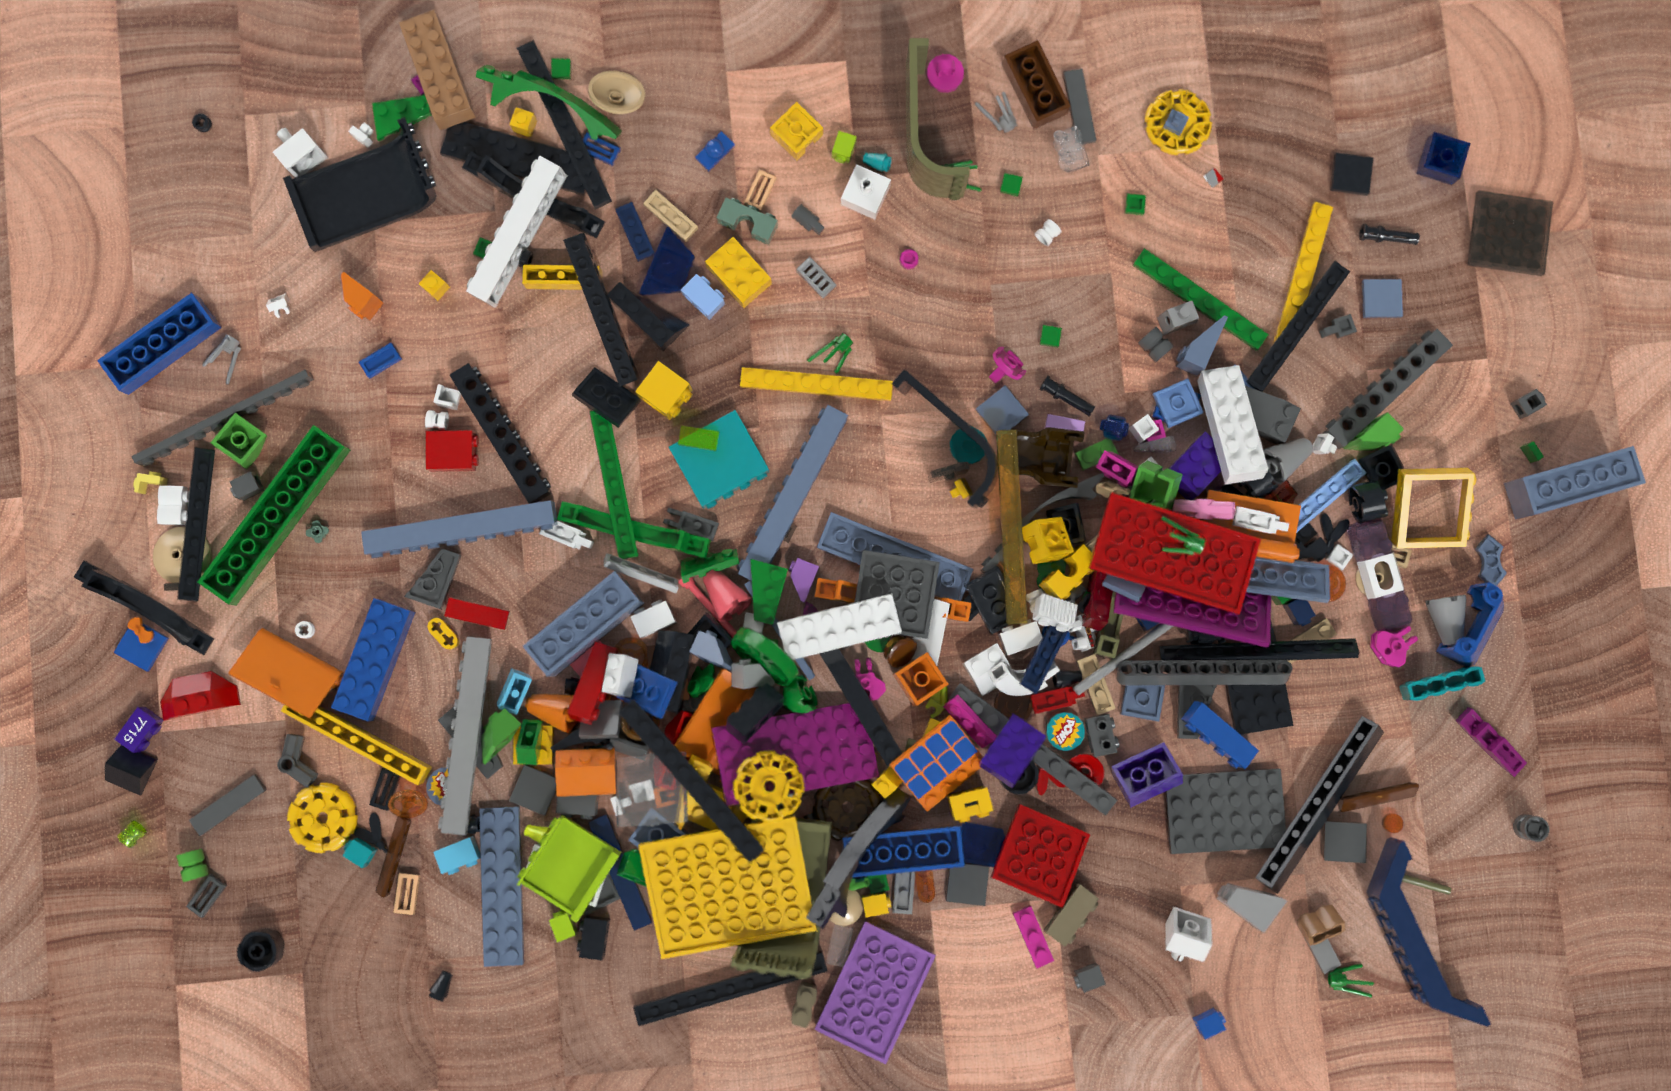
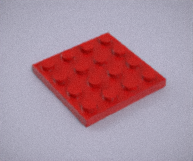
M1018 804L990 878L1063 908L1091 834Z

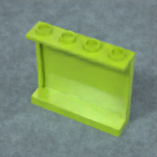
M561 815L558 819L555 817L549 825L551 831L548 835L544 834L538 844L541 845L537 852L533 851L528 859L530 864L527 869L523 867L517 878L520 880L517 885L523 884L570 914V919L577 923L622 852L569 818Z

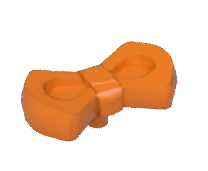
M141 617L132 618L128 622V628L133 630L139 637L140 643L146 644L152 641L154 632L145 629Z

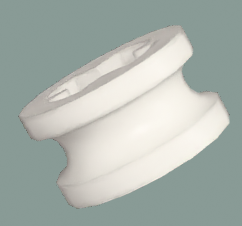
M299 622L295 627V633L300 638H311L315 633V626L311 622ZM307 625H308L307 631H308L309 633H308V634H307V633H303V634H302V632H303L302 626L307 627Z

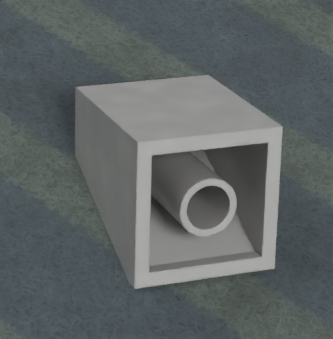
M1227 883L1226 886L1223 885L1217 893L1219 896L1216 898L1251 926L1263 933L1287 902L1284 898L1273 893Z

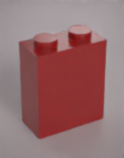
M472 430L426 431V470L430 472L476 471V466L479 465V456L476 454V447L479 446L478 435Z

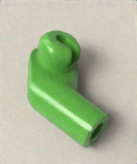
M852 877L849 890L854 891L868 887L870 885L869 879L867 877L860 879Z

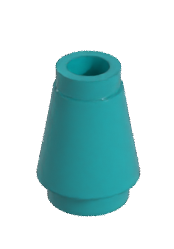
M865 152L863 157L864 164L882 173L884 171L888 172L890 169L892 157H889L888 154Z

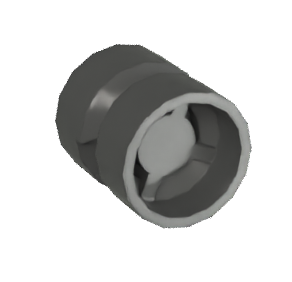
M1155 327L1138 342L1144 351H1149V356L1155 363L1174 347L1168 339H1163L1164 334L1158 327Z
M1522 814L1513 823L1515 834L1525 840L1541 842L1548 837L1550 832L1548 822L1539 816Z

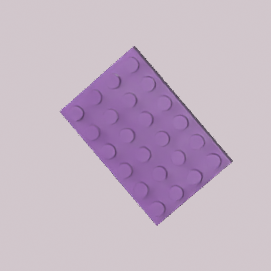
M864 921L814 1030L886 1064L936 955L872 923Z

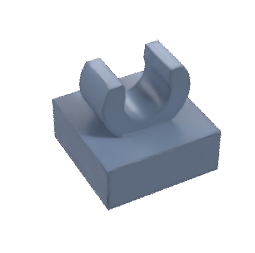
M1172 109L1163 128L1180 136L1189 117Z

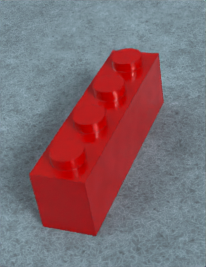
M595 641L567 712L570 719L592 725L593 720H597L600 713L598 707L600 702H604L607 694L601 691L609 653L619 654L617 648Z

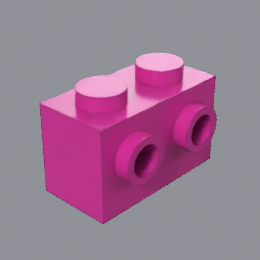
M1106 450L1096 465V468L1101 470L1104 476L1110 479L1113 477L1118 480L1117 483L1125 488L1128 486L1133 487L1138 470L1137 465L1114 452Z

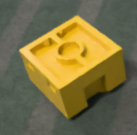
M795 102L770 127V135L795 160H799L806 153L805 148L812 141L816 143L823 136V127L799 103Z
M1062 517L1038 519L1020 528L1023 539L1029 544L1031 550L1029 556L1033 564L1059 561L1074 553Z
M984 785L947 795L952 818L955 821L958 820L959 823L970 821V816L974 815L978 816V818L989 816V812L993 811L988 788Z

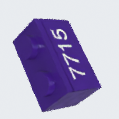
M137 707L114 740L133 753L144 751L149 746L151 737L160 731L163 719L147 707Z

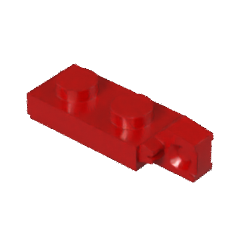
M1063 687L1030 695L1034 714L1073 706L1072 704H1076L1077 698L1085 697L1084 692L1077 695L1073 691V687Z

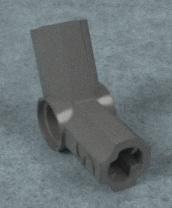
M287 734L282 756L277 762V767L280 772L287 773L308 788L317 779L319 773L300 761L305 737ZM288 759L292 761L291 769H288L286 767V761Z

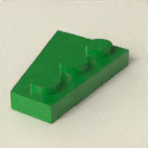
M425 95L372 103L376 136L379 142L392 133L400 132L402 128L397 121L398 119L405 117L408 123L414 125L432 115Z
M725 549L719 553H707L706 558L691 556L681 560L683 584L689 582L690 577L698 575L700 578L706 576V573L710 570L720 571L739 564L737 549Z
M751 559L754 620L773 625L788 569Z

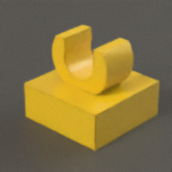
M965 478L955 481L954 483L957 488L949 491L952 498L961 495L965 499L973 495Z

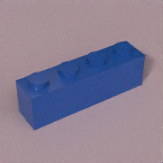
M1194 701L1181 718L1186 723L1185 727L1193 733L1197 732L1202 742L1207 745L1211 744L1214 747L1213 751L1229 759L1227 762L1236 769L1238 767L1246 769L1259 752L1256 747L1203 702Z

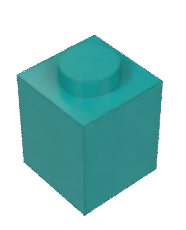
M355 838L349 840L345 845L343 857L360 868H365L369 865L378 849L362 839Z

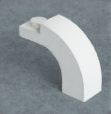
M1002 661L988 671L994 685L1003 693L1014 696L1033 693L1019 684L1026 669L1013 670ZM1053 661L1039 691L1048 686L1046 680L1060 671L1055 661Z

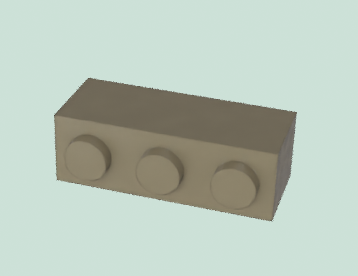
M1077 882L1068 894L1064 907H1059L1044 928V931L1063 946L1070 945L1076 937L1075 932L1077 929L1082 928L1086 924V917L1089 912H1094L1097 908L1099 898Z

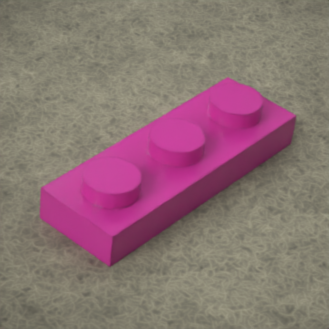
M956 695L944 704L943 707L981 748L986 747L997 738L959 695Z
M1027 906L1013 912L1036 969L1054 962L1032 907Z

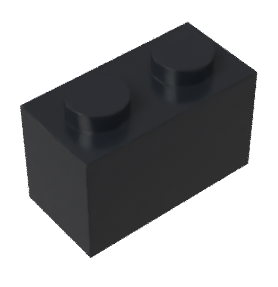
M587 915L584 920H581L579 932H582V938L578 940L576 949L579 952V958L600 961L605 958L610 918Z

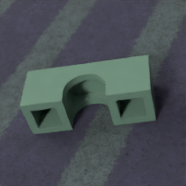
M725 198L717 215V223L732 230H735L738 223L743 220L751 221L754 224L751 232L752 238L767 245L770 244L778 227V220L774 215L760 213L757 208L751 205L746 207L735 198H731V200Z

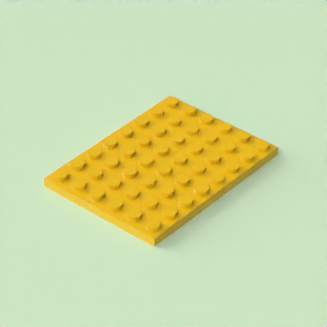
M795 815L783 817L781 821L774 823L760 821L744 824L765 848L751 863L747 861L720 829L639 844L661 959L817 931L816 925L806 919L813 906Z

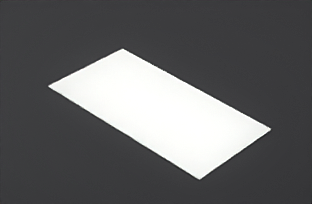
M934 599L928 639L913 637L917 643V650L911 659L915 660L928 652L936 666L938 665L950 603Z

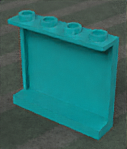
M736 410L669 446L671 453L703 509L706 507L710 509L718 504L717 501L722 498L724 500L729 499L734 495V491L741 489V491L751 486L750 483L756 479L761 481L770 472Z

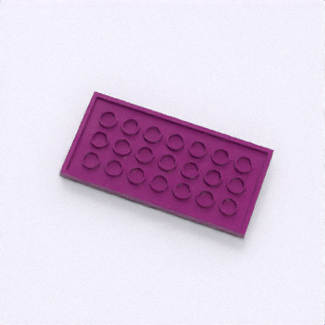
M1147 586L1139 602L1115 592L1113 613L1268 647L1270 644L1271 595L1246 592L1240 614H1234Z
M850 703L819 708L805 714L791 713L771 717L744 745L726 730V726L712 728L724 799L727 806L740 804L738 799H735L733 783L737 778L738 773L736 772L745 759L755 756L760 751L771 750L777 754H785L798 765L799 773L803 775L804 791L879 777L873 742ZM773 761L772 766L778 768L779 762ZM760 762L754 765L756 770L763 768ZM790 771L785 773L788 780L793 778ZM745 776L744 783L749 784L751 777ZM772 781L764 783V789L767 792L774 790L775 785ZM789 789L788 795L794 794V790ZM750 793L745 795L748 802L754 800Z

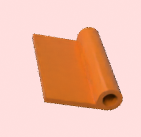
M1208 490L1207 499L1235 502V510L1236 506L1275 514L1280 517L1279 522L1288 523L1289 528L1288 531L1277 530L1276 534H1269L1233 526V519L1212 518V520L1203 519V521L1260 538L1261 542L1256 557L1289 563L1298 560L1300 549L1294 543L1301 505Z
M261 628L228 672L232 677L311 719L331 688L335 689L340 686L344 676V672L264 628Z
M722 668L675 743V747L689 758L693 754L710 762L713 767L712 772L720 776L712 728L726 726L728 716L732 712L736 713L740 709L741 704L746 699L749 700L758 687L747 689L732 687V673Z

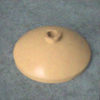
M618 71L602 72L594 76L589 83L588 94L591 101L606 112L627 114L636 111L644 103V87L636 78L629 74Z
M177 527L165 532L158 539L153 550V563L156 571L162 578L174 584H179L185 527ZM206 537L201 576L209 567L212 558L211 547ZM177 551L179 552L178 558L175 557Z

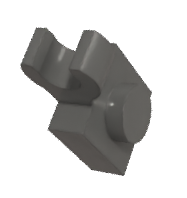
M1351 314L1333 319L1331 321L1332 326L1319 331L1321 338L1335 334L1337 339L1357 332Z

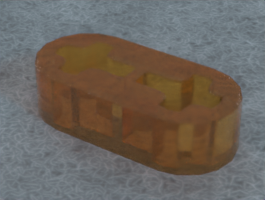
M926 870V872H929V875L926 876L927 882H923L922 876H919V873L922 871H915L918 898L924 903H929L935 898L932 870ZM924 885H927L928 891L932 892L928 899L921 895L924 892Z

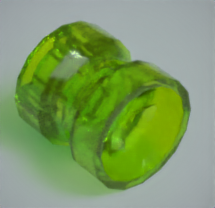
M131 820L127 825V829L122 830L117 835V838L125 846L133 848L137 844L138 838H143L147 831L140 823Z

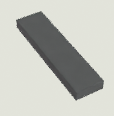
M1083 69L1065 71L1063 75L1068 101L1071 106L1070 112L1077 145L1095 143L1096 136Z
M254 774L189 821L198 835L202 836L266 791V788L258 776Z

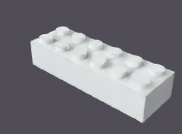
M1236 365L1201 371L1197 382L1224 483L1232 484L1263 479L1268 471V466L1240 366Z
M892 593L778 622L784 651L792 660L902 633Z

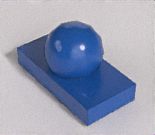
M721 131L714 139L707 142L706 147L695 159L709 172L735 147V144Z

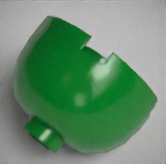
M797 675L788 686H784L783 705L793 713L805 714L817 709L815 706L818 705V699L812 685L808 688L805 683L808 680L802 675Z

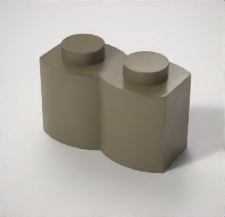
M802 981L799 985L797 1002L792 1010V1025L804 1028L809 1025L812 1017V1007L817 997V987L815 984Z

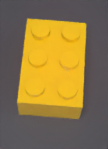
M734 237L705 261L707 269L743 308L772 284L769 275Z

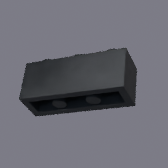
M768 683L763 687H758L754 691L753 696L749 700L746 699L736 713L732 712L728 716L726 730L744 745L783 706L784 696Z

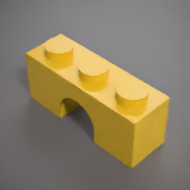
M1084 544L1076 546L1073 549L1074 553L1064 558L1070 567L1068 577L1059 570L1051 572L1039 584L1047 595L1066 600L1071 595L1070 590L1073 587H1078L1084 581L1082 578L1094 571L1088 569L1092 552Z

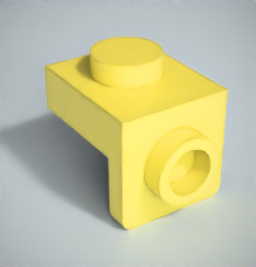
M149 471V475L137 473L133 483L134 492L146 494L148 484L167 486L168 479L161 477V473Z

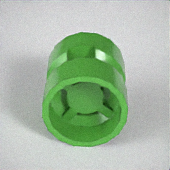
M202 848L176 856L178 865L183 867V870L180 872L183 882L209 875L207 865L202 863L205 859Z

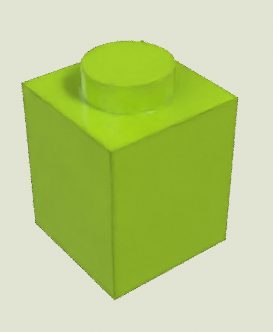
M838 131L832 150V158L836 162L850 163L857 136Z
M563 910L553 913V917L549 920L557 942L575 936L578 933L575 922L570 919L571 915Z

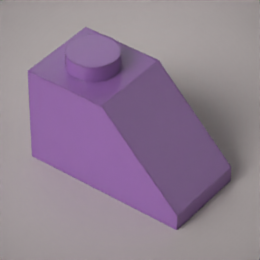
M797 558L796 562L792 561L789 572H791L790 576L801 602L805 603L819 566Z

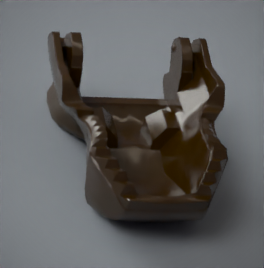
M1052 427L1044 428L1039 432L1017 430L1002 438L999 464L1015 476L1027 475L1034 478L1040 484L1078 488L1079 478L1070 477L1074 441L1083 442L1085 432Z

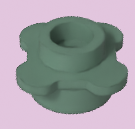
M318 520L313 521L311 528L306 530V536L312 537L316 543H321L329 533V528L321 525Z

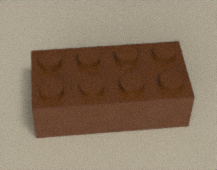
M1038 40L1004 55L1002 66L1033 129L1068 114L1071 106Z

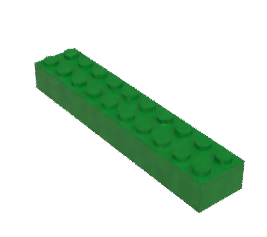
M313 425L197 583L228 605L237 606L351 450L321 428Z

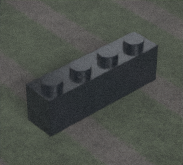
M621 282L608 293L610 301L662 352L690 326L628 290Z

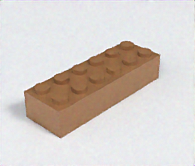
M435 10L399 22L432 116L439 129L443 130L475 118L445 32Z

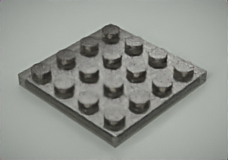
M1477 191L1467 265L1536 276L1545 275L1553 201Z

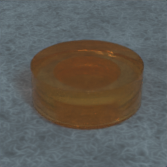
M1389 813L1383 817L1382 826L1387 832L1398 833L1403 828V819L1397 814Z

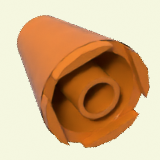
M532 694L526 699L525 707L528 713L562 732L571 733L577 726L578 721L570 719L567 714L574 695Z

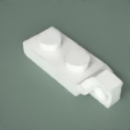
M1236 506L1233 526L1269 534H1276L1277 530L1288 531L1289 524L1279 522L1280 517L1275 514Z
M557 521L558 525L553 526V529L540 530L539 532L540 535L574 549L580 550L581 546L592 549L594 544L593 541L585 539L586 533H583V531Z

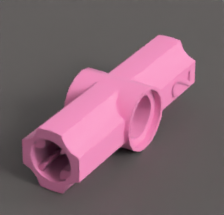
M1178 499L1174 501L1173 512L1195 517V519H1234L1235 502H1219L1209 499H1196V501Z

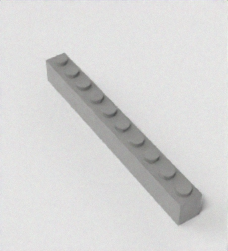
M467 637L466 641L462 643V653L465 654L464 661L461 660L459 665V672H462L461 680L457 681V691H460L459 699H455L454 711H457L456 719L453 718L451 730H454V737L450 738L449 750H452L451 758L448 757L446 763L449 775L444 779V789L447 790L446 797H442L441 809H444L443 817L439 818L438 829H441V833L467 835L492 646L491 639Z

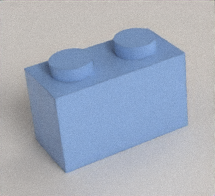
M696 274L681 289V292L685 298L710 320L725 305L724 295L718 289L713 290L709 286L711 283L704 276L699 277Z

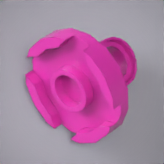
M950 54L936 56L930 61L927 68L929 85L942 93L956 90L964 77L962 63Z
M998 347L993 352V359L998 368L989 378L995 384L1005 375L1015 380H1020L1025 375L1026 369L1022 370L1021 368L1024 364L1012 351L1005 352L1004 347Z

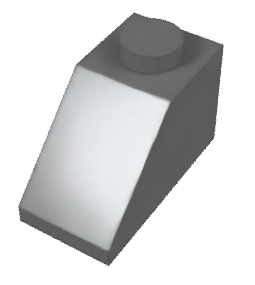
M739 659V662L731 663L732 687L747 689L764 686L766 683L774 685V680L760 664L751 662V659Z

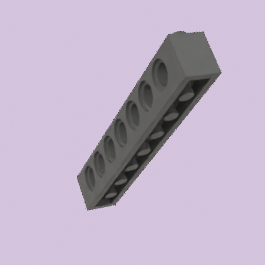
M1438 328L1432 332L1428 330L1420 337L1422 341L1418 345L1414 343L1410 346L1405 357L1401 355L1393 362L1395 366L1391 370L1387 368L1381 373V379L1378 382L1373 381L1367 386L1366 389L1368 391L1364 395L1359 394L1353 400L1354 404L1350 408L1346 406L1339 413L1340 417L1337 420L1332 419L1325 426L1327 429L1323 434H1330L1334 437L1332 444L1336 445L1338 450L1345 447L1453 346ZM1424 346L1430 349V354L1425 352ZM1411 359L1416 361V367L1411 364ZM1397 371L1402 373L1403 379L1398 378ZM1384 384L1389 386V392L1384 390ZM1370 396L1375 398V405L1370 402ZM1356 409L1361 410L1362 418L1357 416ZM1343 422H1346L1349 425L1348 430H1345L1343 428Z

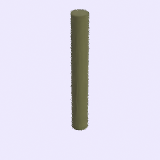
M1404 874L1402 882L1447 895L1451 893V887Z

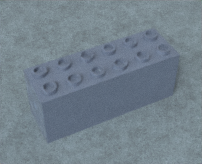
M1632 446L1504 483L1516 520L1645 484L1646 481L1635 448Z
M614 571L524 644L523 648L547 677H556L591 648L595 641L601 640L645 603L623 576Z

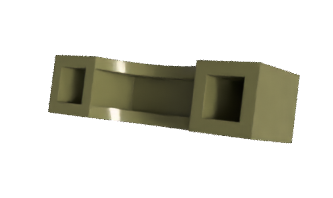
M1115 591L1112 594L1108 624L1098 631L1095 642L1096 647L1092 653L1110 659L1116 657L1120 641V628L1124 616L1113 613Z

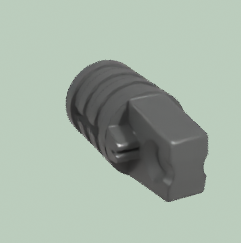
M800 204L793 212L791 217L803 225L806 230L810 232L812 229L818 235L823 232L824 226L818 222L820 219L804 207L803 204Z

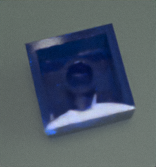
M1434 132L1426 139L1416 174L1453 185L1461 178L1471 143Z

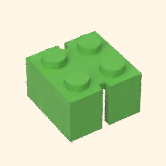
M1147 460L1138 467L1129 498L1166 510H1172L1183 474L1168 468L1162 470L1163 466Z

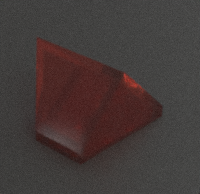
M1286 480L1264 499L1294 504L1298 493Z

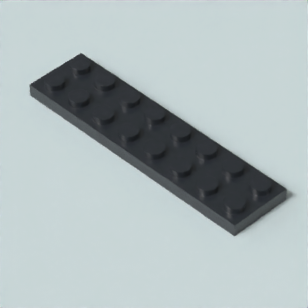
M467 122L459 123L447 129L440 151L441 156L465 162L470 152L482 158L487 155L507 171L523 179L529 176L532 171L531 165L534 160L541 156L560 166L566 173L567 177L560 188L561 190L583 196L586 194V190L566 150ZM591 158L595 165L596 160L594 158Z

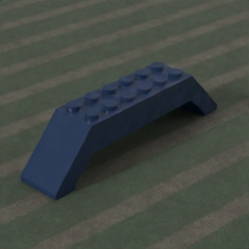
M1388 838L1366 891L1369 897L1367 902L1377 914L1375 917L1381 928L1383 927L1386 933L1384 938L1387 944L1391 945L1394 950L1392 955L1398 964L1400 963L1402 967L1401 974L1404 980L1409 982L1411 987L1409 991L1414 1000L1433 1009L1486 1027L1490 1026V1020L1483 1006L1469 999L1462 1001L1452 997L1401 889L1408 862L1413 859L1404 840Z

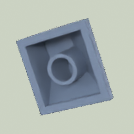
M708 630L706 633L699 631L689 652L709 664L712 663L714 666L724 668L732 673L731 663L733 661L723 642L717 639V634Z

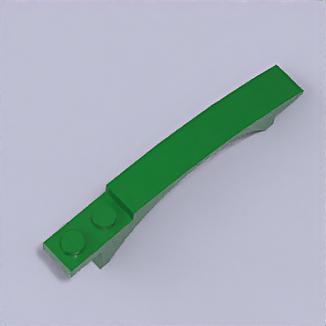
M484 65L476 71V78L493 83L490 101L492 106L496 107L506 97L518 92H543L561 99L574 109L585 123L591 139L597 140L598 135H605L616 139L622 133V130L611 120L585 101L549 81L521 70L514 75L509 71L501 72L495 70V67L491 65Z
M562 501L557 520L614 535L610 514ZM631 520L635 541L702 558L707 557L711 542L708 538L692 535L683 530L663 528Z

